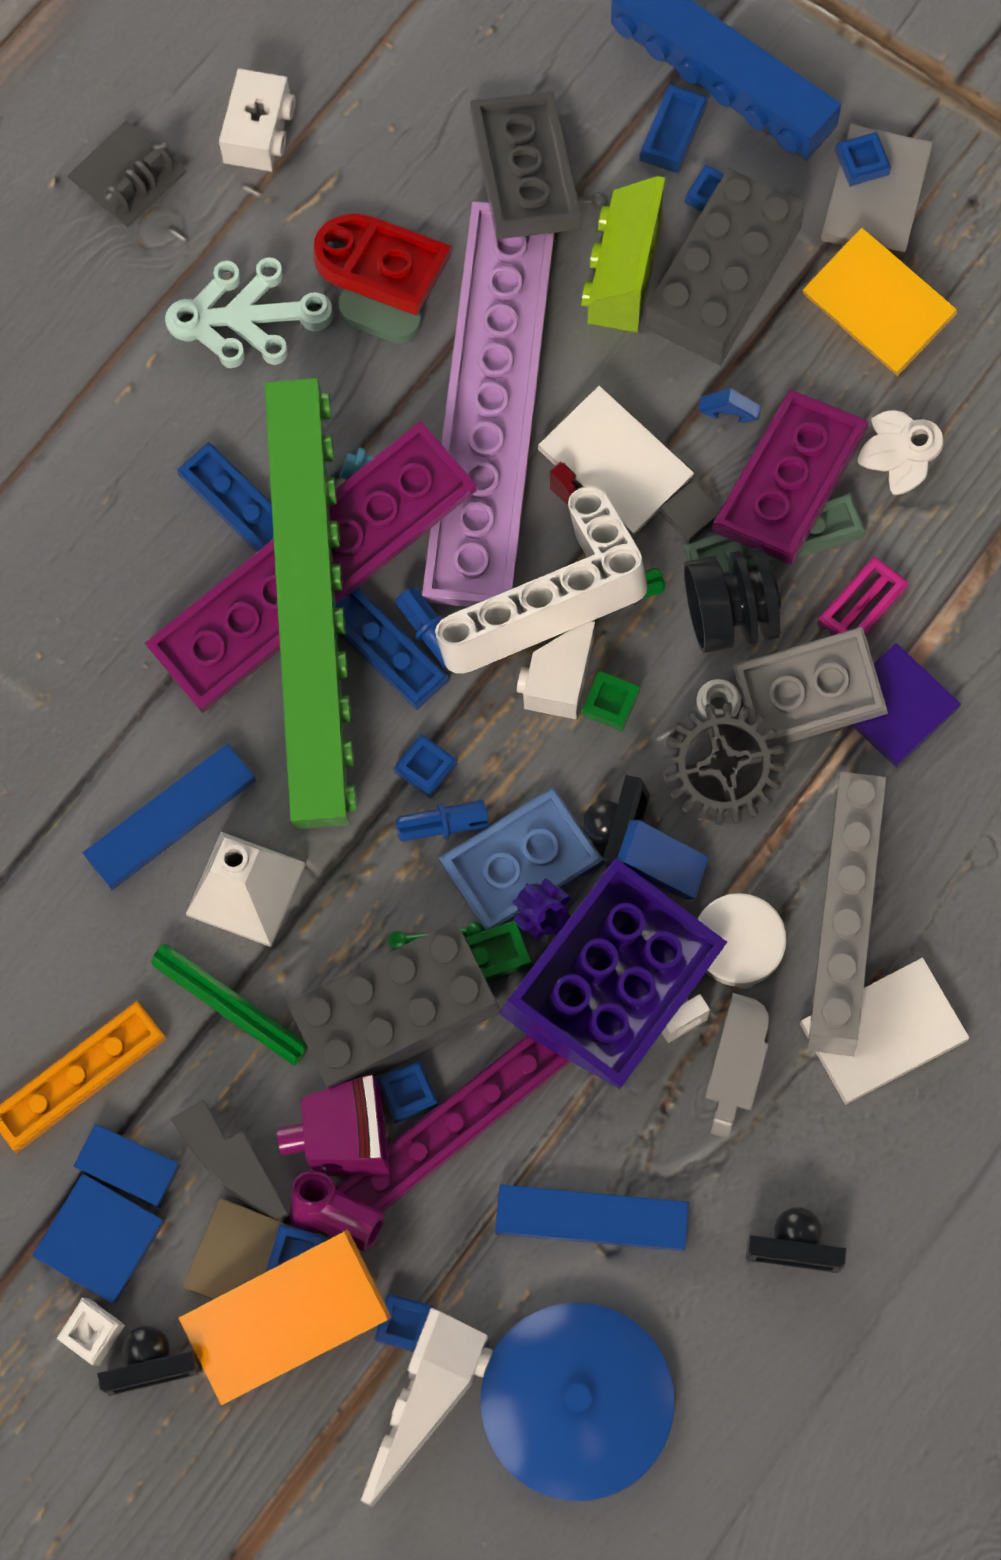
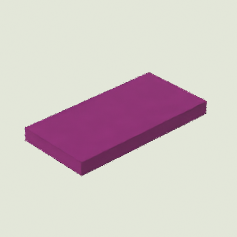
M789 389L712 524V532L750 548L762 547L766 555L793 565L867 432L869 421Z

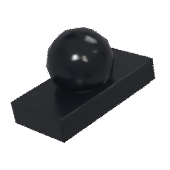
M625 775L618 804L610 800L598 801L591 805L584 815L586 835L592 841L601 845H607L603 858L607 867L618 857L629 821H644L650 794L641 777Z
M801 1207L790 1208L782 1212L777 1218L774 1227L775 1238L750 1235L747 1241L745 1259H748V1261L832 1273L840 1272L845 1266L847 1248L819 1245L822 1235L821 1224L817 1216L810 1210Z
M140 1326L133 1329L125 1337L122 1344V1357L127 1366L97 1373L100 1390L112 1396L196 1376L202 1372L200 1361L194 1351L168 1356L169 1343L166 1336L155 1327Z

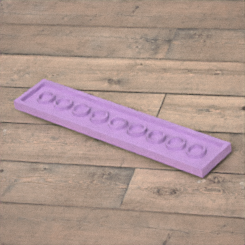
M472 201L441 445L477 485V491L430 528L422 596L428 603L470 607L511 590L514 586L555 233L496 239L489 203Z

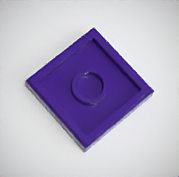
M895 643L874 663L888 714L851 725L897 768L959 709L961 703L905 650Z

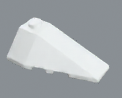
M431 1308L407 1370L409 1371L408 1379H411L408 1389L404 1388L397 1398L390 1425L393 1427L390 1435H385L361 1499L364 1504L373 1507L471 1387L475 1375L484 1377L493 1354L492 1349L486 1348L488 1343V1336Z

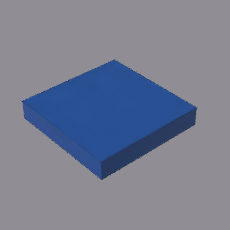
M82 1173L32 1256L115 1305L165 1222Z

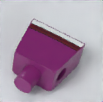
M373 1074L304 1096L301 1099L302 1123L277 1128V1140L281 1155L305 1152L306 1161L312 1171L323 1172L328 1176L391 1175L383 1094Z

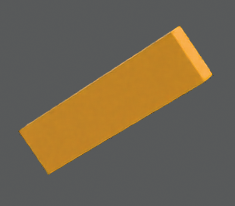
M138 1001L134 1002L1 1103L0 1134L17 1154L163 1043L166 1037Z

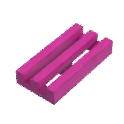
M873 556L818 618L817 624L823 629L825 627L829 629L831 635L849 631L847 629L883 588L891 582L894 584L891 590L857 627H863L866 635L907 589L909 582L877 557ZM875 571L880 573L881 577L840 623L833 619Z

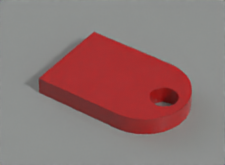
M364 214L337 216L323 224L314 238L313 260L316 269L324 279L333 285L416 316L451 257V245ZM330 241H342L346 246L343 248H332L327 243Z

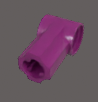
M307 1171L301 1173L295 1178L292 1185L290 1221L294 1228L316 1234L324 1232L332 1237L348 1230L357 1249L365 1252L372 1248L384 1225V1213L335 1190L333 1180L323 1172Z

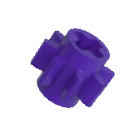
M546 878L542 881L541 885L527 883L518 894L517 899L513 900V904L521 912L513 920L522 930H527L537 940H540L543 934L557 935L566 924L567 919L571 917V914L568 913L564 906L571 898L560 887L557 888Z

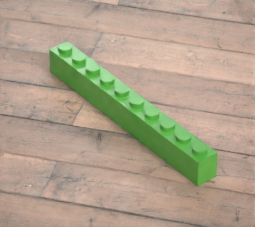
M318 378L264 382L290 819L295 829L350 825L349 812L357 811V796L355 784L347 785L346 767H354V750L352 739L345 740L344 723L351 722V705L349 695L342 696L341 679L348 678L349 674L346 651H339L338 635L346 634L344 608H336L335 591H343L341 564H333L332 548L340 547L338 520H330V505L337 504L335 477L328 478L327 462H334L335 460L332 435H325L324 426L325 419H332L330 393H322Z

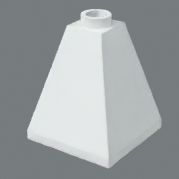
M220 832L186 915L271 947L306 864L295 858Z

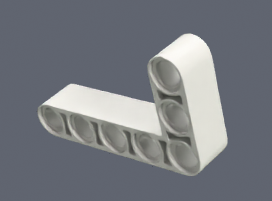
M594 486L582 487L574 491L568 500L575 536L587 558L448 615L437 624L435 630L436 638L444 664L448 670L462 674L471 672L631 605L644 597L647 593L648 585L641 553L602 489Z

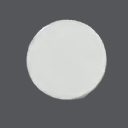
M736 893L714 900L702 911L698 920L728 942L706 971L709 976L723 984L747 989L765 980L777 969L786 948V930L780 915L769 903L750 894Z

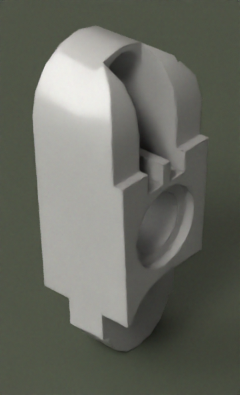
M736 993L732 994L705 1096L706 1099L718 1102L710 1134L729 1139L737 1114V1107L750 1111L752 1109L769 1043L764 1042L769 1023V1015L765 1006L754 998Z

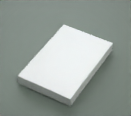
M600 386L538 445V450L555 466L561 461L574 472L577 477L572 482L579 488L594 486L602 489L632 537L694 475L693 471Z
M922 957L863 988L858 1042L854 1057L816 1052L843 1102L847 1105L967 1042L969 1036ZM811 1016L800 1022L807 1038H809Z

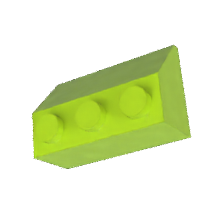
M655 176L613 190L610 206L602 205L598 231L604 232L601 244H593L590 268L596 269L593 281H585L581 306L588 307V324L638 333L662 223L665 177Z

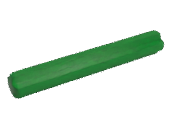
M161 945L151 959L154 968L290 1064H298L305 1056L308 1047L304 1040L169 945Z

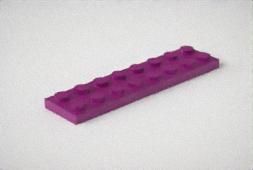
M421 421L337 487V504L330 505V520H338L340 547L332 548L333 564H341L343 591H335L336 605L477 491V485ZM274 539L145 642L149 650L202 713L280 651Z

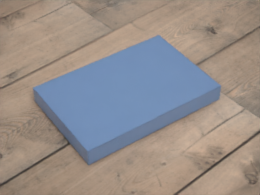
M552 787L439 857V863L486 931L513 921L515 916L521 913L513 904V900L517 899L525 884L541 885L542 881L546 878L557 888L564 889L601 866L603 858L555 788Z

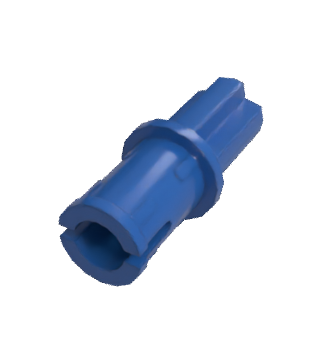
M411 587L404 590L395 599L396 605L416 630L415 638L418 641L423 640L442 664L443 669L448 670L444 664L435 633L437 624L445 617L443 615L438 616L417 588Z
M483 799L446 807L440 803L437 804V810L399 816L396 819V829L400 841L442 835L445 840L449 839L450 834L488 828V817Z

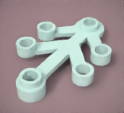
M268 257L259 261L256 266L257 275L226 307L211 308L225 291L237 288L241 280L239 269L235 263L231 261L218 263L213 271L214 279L194 300L182 299L173 303L166 312L165 323L168 331L175 338L182 341H194L197 339L219 356L222 365L228 368H236L245 359L242 343L235 338L224 339L211 327L228 326L259 350L267 363L277 365L285 361L288 355L285 340L279 335L266 334L255 323L300 320L306 329L321 331L331 324L333 311L328 297L316 292L305 295L299 302L254 305L270 287L279 285L283 279L280 262L275 258ZM270 268L277 271L275 275L270 277L262 274L266 269ZM225 272H232L234 274L229 280L220 278ZM314 304H319L322 306V308L316 312H311L307 309L309 306ZM190 314L194 316L188 322L179 320L184 315ZM273 345L282 348L276 354L268 353L267 349ZM228 349L239 351L234 357L224 356Z

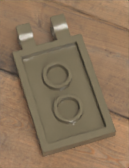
M219 1198L182 1287L214 1300L267 1272V1265L279 1225H290ZM369 1271L374 1283L376 1284L378 1278L375 1276V1273Z

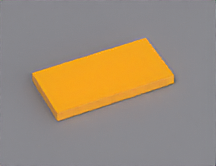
M346 1230L179 1317V1320L220 1404L223 1405L391 1318V1315L349 1231Z

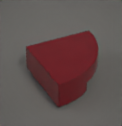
M560 461L550 471V490L568 505L569 497L574 491L578 490L572 483L577 476L565 463Z

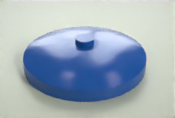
M563 1303L550 1306L527 1316L508 1331L493 1351L481 1387L480 1402L484 1429L488 1441L502 1465L528 1488L542 1495L564 1501L580 1502L605 1498L635 1483L650 1469L662 1452L673 1422V1383L667 1363L658 1346L645 1330L633 1320L613 1309L590 1303Z

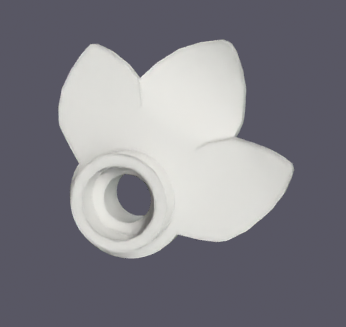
M890 410L872 418V425L878 435L870 438L863 445L857 459L858 464L871 470L889 471V485L892 495L907 493L925 480L928 472V462L935 459L943 448V434L934 422L926 419L914 421L901 411ZM919 434H926L929 437L927 443L923 446L913 444L914 438Z

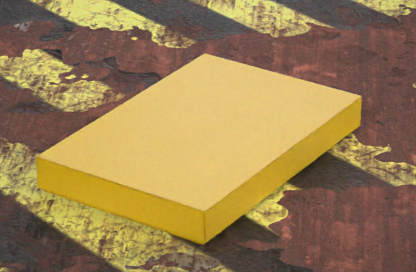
M862 227L802 290L803 294L897 377L957 315L955 307Z

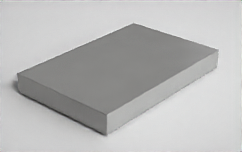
M850 124L846 140L877 132L891 165L890 175L849 186L840 164L821 241L844 246L862 227L894 256L904 259L933 142Z
M863 627L733 665L743 704L750 708L747 716L748 722L752 725L754 720L759 715L765 717V722L757 730L762 735L770 729L777 731V735L767 741L769 748L888 714Z

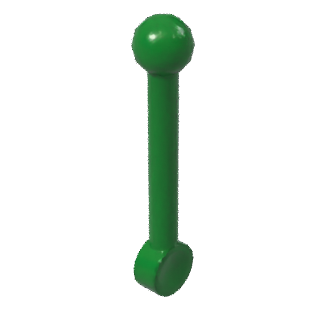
M472 922L467 927L461 928L465 937H469L483 932L484 928L480 923ZM394 931L389 935L388 942L390 947L396 950L430 932L405 935L401 931Z

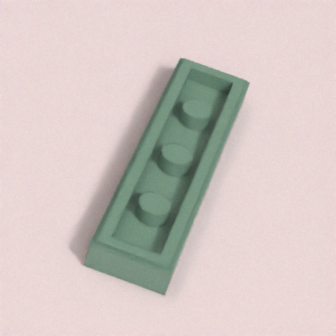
M851 493L828 500L797 558L864 538L866 531ZM718 534L686 544L684 546V553L688 561L716 556L723 573L727 574L729 573L730 552L740 551L747 567V551L750 547ZM766 555L770 567L785 563Z

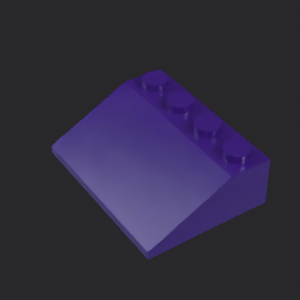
M615 858L509 997L499 1014L537 1043L620 1089L728 942Z

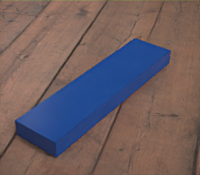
M227 743L82 853L108 887L113 890L256 782L255 776Z
M500 1185L495 1234L685 1252L689 1202Z

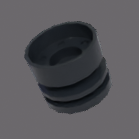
M762 547L748 549L747 567L740 551L730 552L729 573L727 574L723 573L716 556L684 562V582L690 617L698 645L703 653L733 647L735 637L734 626H740L747 643L750 644L756 643L758 640V624L765 640L779 638L780 593L775 574Z

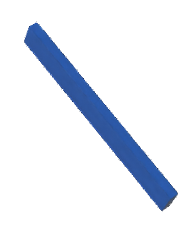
M210 442L177 469L178 475L256 552L274 539L272 503ZM356 588L336 605V608L343 607L345 614L346 634L341 636L416 710L449 682L448 675L359 588Z

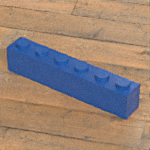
M612 0L611 24L620 35L625 38L634 39L644 46L653 58L658 61L664 60L677 69L687 82L691 84L697 83L711 93L717 103L737 111L744 116L746 122L751 127L764 131L768 127V134L774 137L787 152L796 153L807 161L838 126L841 109L840 102L693 0Z

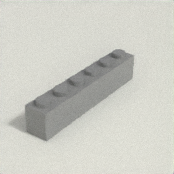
M840 772L807 1051L853 1057L855 1054L859 1034L886 777Z

